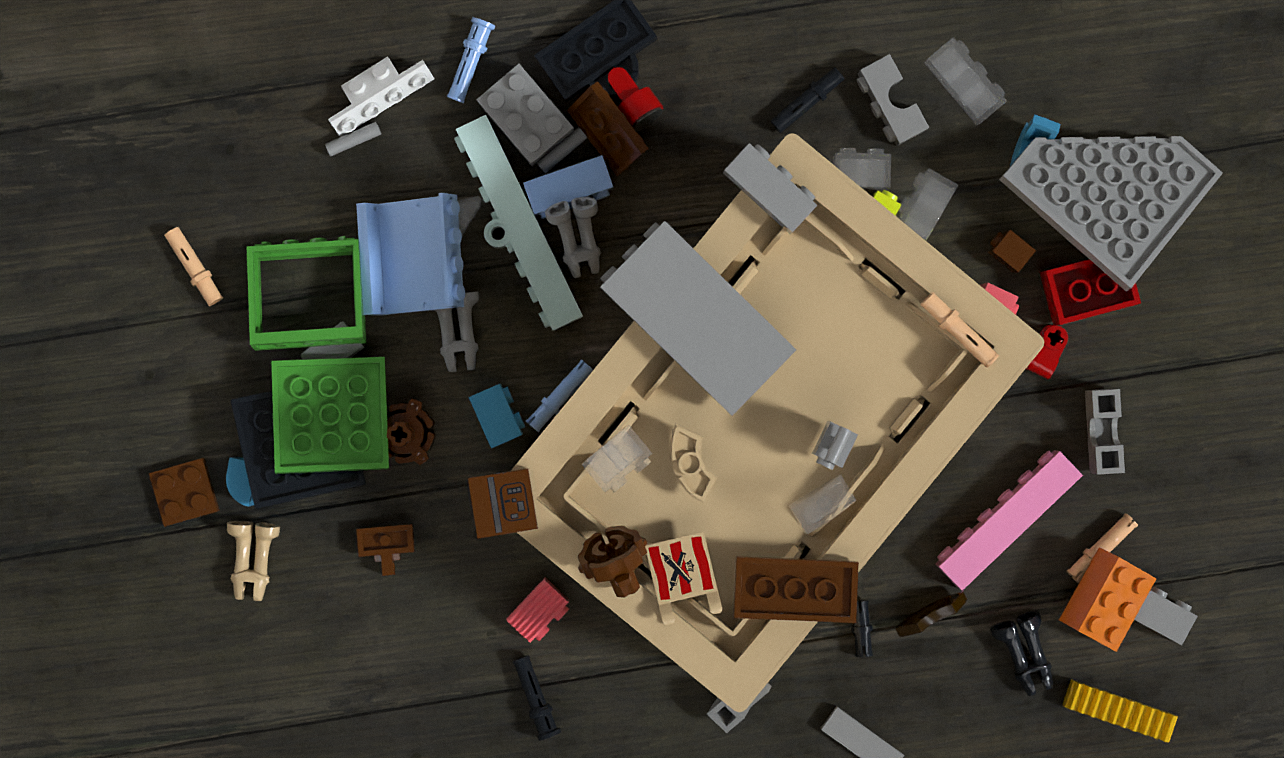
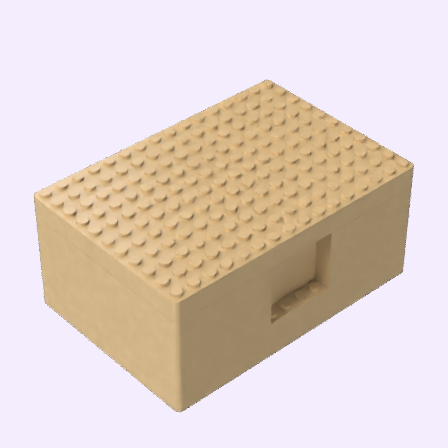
M792 133L785 136L771 153L768 161L776 168L779 165L783 166L793 176L790 180L798 188L803 185L816 197L813 200L817 204L814 210L793 233L789 234L785 226L781 227L741 190L693 249L759 312L796 351L731 416L633 321L511 470L529 468L538 529L517 533L736 712H743L748 708L817 624V621L734 618L736 556L858 561L859 572L1044 346V339L1041 335L802 138ZM934 292L952 310L956 309L959 312L958 316L999 355L988 368L978 361L946 329L942 330L938 326L939 322L920 305L930 293ZM827 421H831L858 434L843 468L835 465L833 470L817 463L818 456L812 454ZM676 423L704 436L701 445L702 460L707 469L718 477L705 505L693 498L683 488L673 470L670 457V442ZM622 525L628 529L637 530L639 535L647 540V545L704 532L722 605V612L717 614L710 612L706 594L671 602L675 623L666 626L662 621L647 554L641 556L643 563L634 570L640 588L636 593L630 594L625 598L616 596L610 581L598 583L594 577L587 579L584 573H580L578 569L580 564L578 554L583 549V543L594 533L600 532L605 543L608 544L609 541L605 534V529L611 526Z

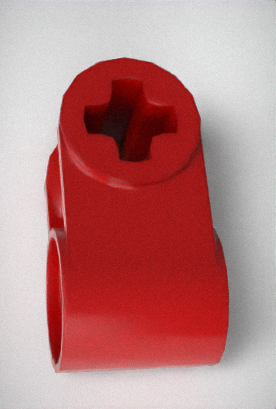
M1047 325L1042 328L1039 335L1044 339V346L1026 368L1046 379H1049L1054 373L1059 358L1068 342L1066 330L1057 325ZM1056 332L1059 340L1050 344L1051 339L1048 337V334Z

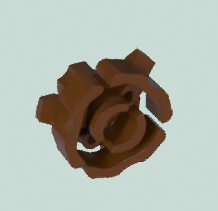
M413 398L409 403L393 404L389 408L390 412L399 409L406 410V413H397L387 420L389 458L394 456V453L390 450L399 454L411 453L409 457H395V461L398 464L413 461L419 465L425 463L429 459L427 451L432 448L436 439L434 432H428L427 442L421 447L424 439V428L417 416L425 420L427 428L434 426V420L425 410H422L423 403ZM403 428V432H406L408 436L400 438L396 431Z
M622 525L611 526L605 529V534L609 541L608 544L605 543L600 532L594 533L583 543V549L578 554L580 562L578 569L580 573L585 574L587 579L594 577L598 583L610 581L616 596L625 598L630 594L636 593L640 588L634 570L643 563L641 556L647 553L645 546L648 543L645 538L639 535L637 530H631Z

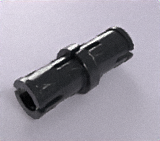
M857 600L856 623H853V626H851V632L854 633L855 657H863V645L865 646L866 657L873 656L870 631H873V626L869 623L868 600H861V612L859 611Z

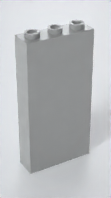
M664 221L659 226L655 222L643 234L647 240L639 248L635 244L632 245L622 256L625 262L618 269L612 266L600 278L604 282L600 288L733 416L796 349L670 225Z

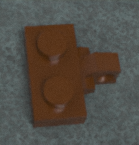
M413 524L356 529L358 556H374L375 562H381L382 576L395 575V560H400V553L415 552Z

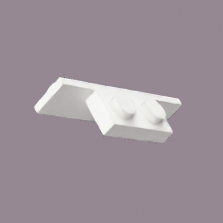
M386 57L341 85L351 105L328 120L339 136L342 137L371 118L376 117L395 103L400 102L414 91L424 87L427 83L434 80V77L423 60L399 74L390 59Z

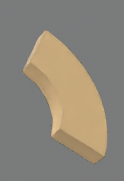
M676 423L670 442V457L673 470L683 488L693 498L705 505L718 477L707 469L702 460L701 445L704 436Z

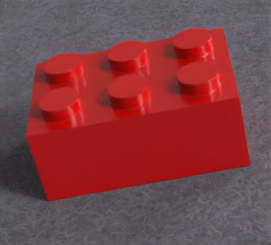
M1090 259L1040 272L1054 326L1141 304L1136 283L1131 289L1125 291Z

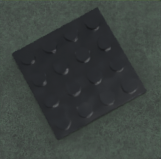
M272 391L230 400L255 510L366 485L363 470L275 474Z

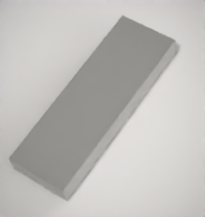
M837 706L821 726L822 731L860 758L904 757L903 753Z

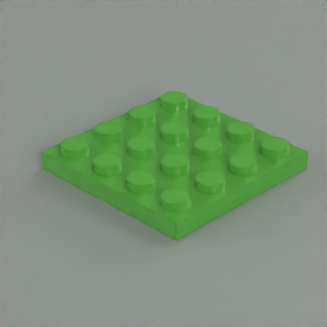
M385 357L272 361L275 474L389 469Z

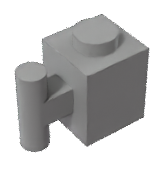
M827 421L812 454L818 456L816 462L833 470L835 465L843 468L858 434L831 421Z

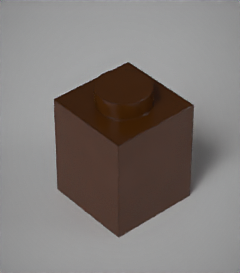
M1008 230L1004 234L999 232L990 242L992 248L988 253L1012 273H1018L1036 250L1013 231Z

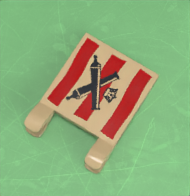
M704 532L645 546L664 625L667 626L675 623L671 602L706 594L712 614L722 612V605Z

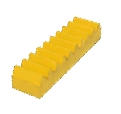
M1072 679L1063 702V706L1070 710L1128 728L1164 742H1170L1178 718L1175 714Z

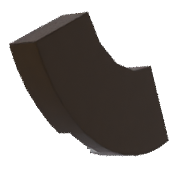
M962 591L939 599L910 615L895 630L899 637L922 633L933 623L956 614L966 603L967 598Z

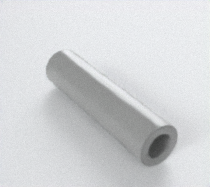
M374 122L330 141L325 146L329 155L333 156L381 135L378 124Z
M578 127L537 162V165L546 174L587 139V136Z

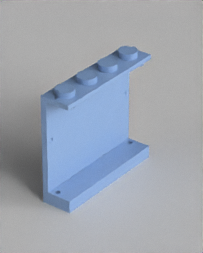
M439 193L437 197L382 204H356L363 315L379 316L464 307L465 288L462 280L463 260L460 249L462 235L459 229L458 214L460 206L457 201V195Z

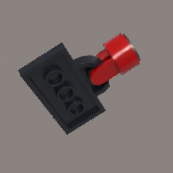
M632 0L612 1L534 55L566 102L586 88L599 82L610 97H619L622 102L619 104L618 109L626 116L636 132L649 126L663 112L662 104L650 87L639 89L636 85L639 77V63L636 54L658 38Z

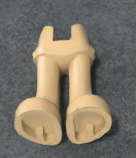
M249 521L227 522V532L236 538V562L234 573L231 574L235 599L243 600L246 582H253L254 601H262L270 578L267 575L269 548L272 539L279 536V525L271 523L255 524L254 570H250L249 556L254 523Z

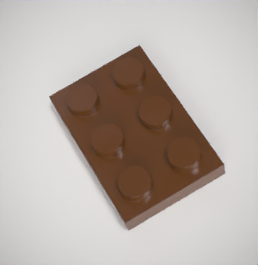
M599 82L591 85L567 110L616 176L625 172L649 149L642 137L637 134L626 116L618 109L608 92L602 88Z

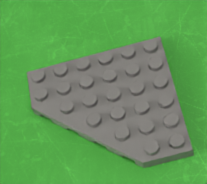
M1156 136L1134 137L1133 139H1120V137H1098L1097 139L1062 137L1061 139H1033L999 180L1119 286L1128 291L1223 172L1182 136H1171L1170 138H1156Z

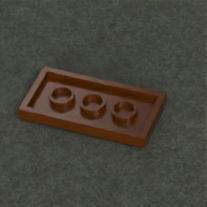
M736 556L733 617L743 619L856 623L859 562Z

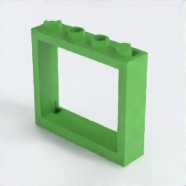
M342 236L336 241H327L325 238H313L307 243H299L298 240H285L282 244L271 245L270 242H261V244H255V246H247L250 345L255 351L366 343L359 239ZM352 255L355 327L263 333L260 261Z

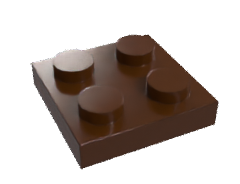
M205 458L149 473L164 527L220 511Z

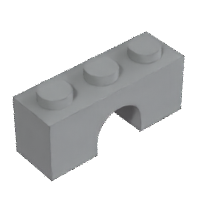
M890 54L857 73L859 76L857 83L864 94H869L872 103H870L871 110L876 118L881 117L886 126L883 128V131L890 143L894 141L895 145L898 146L929 128L917 104L905 109L897 108L891 104L888 96L889 89L899 83L903 77Z
M1120 389L1085 390L1090 473L1097 475L1125 473L1124 448L1119 442L1117 433V421L1119 417H1122Z

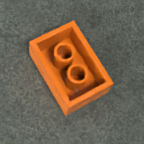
M1099 547L1059 621L1117 652L1156 578Z

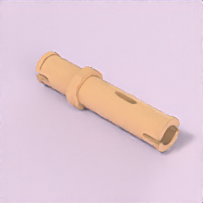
M176 227L167 232L164 236L192 280L190 282L192 286L198 288L208 306H212L222 300V295L210 278L212 276L211 272L205 270L181 230Z
M934 292L930 293L920 304L939 322L938 326L942 330L946 329L986 368L999 357L958 316L959 312L956 309L952 310Z
M1125 513L1090 549L1086 548L1083 551L1084 555L1067 570V573L1070 576L1072 575V578L1077 583H1080L1098 548L1100 547L1111 552L1138 524L1135 521L1132 522L1133 519Z

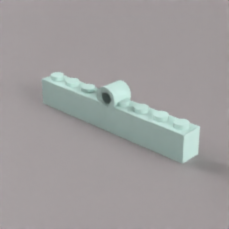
M484 115L457 128L456 131L459 136L454 138L461 153L467 152L471 160L466 163L473 178L479 177L483 186L478 189L485 203L490 201L495 210L490 213L493 220L484 229L486 241L494 248L507 247L509 253L515 251L519 261L514 264L521 278L527 276L531 286L526 289L533 303L539 301L543 311L538 314L545 328L551 326L552 330L555 331L582 318L583 315L487 116ZM496 228H503L505 231V235L501 240L493 238L492 234Z

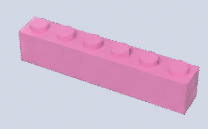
M1054 450L1052 453L1047 451L1037 461L1039 465L1032 472L1027 470L1019 477L1017 481L1020 484L1012 491L1007 489L997 499L999 501L998 505L992 510L988 508L977 518L979 523L972 529L970 527L966 528L957 537L959 542L954 547H946L937 556L939 561L935 565L957 588L964 590L1083 476L1060 451Z

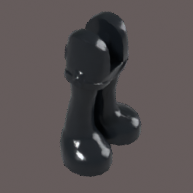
M1029 611L1016 618L1032 658L1030 663L1027 662L1014 621H1002L990 628L992 636L1006 644L1015 666V678L1020 682L1028 696L1036 694L1034 683L1030 676V673L1038 671L1040 680L1046 690L1053 688L1052 666L1044 655L1039 639L1038 629L1042 622L1039 611Z

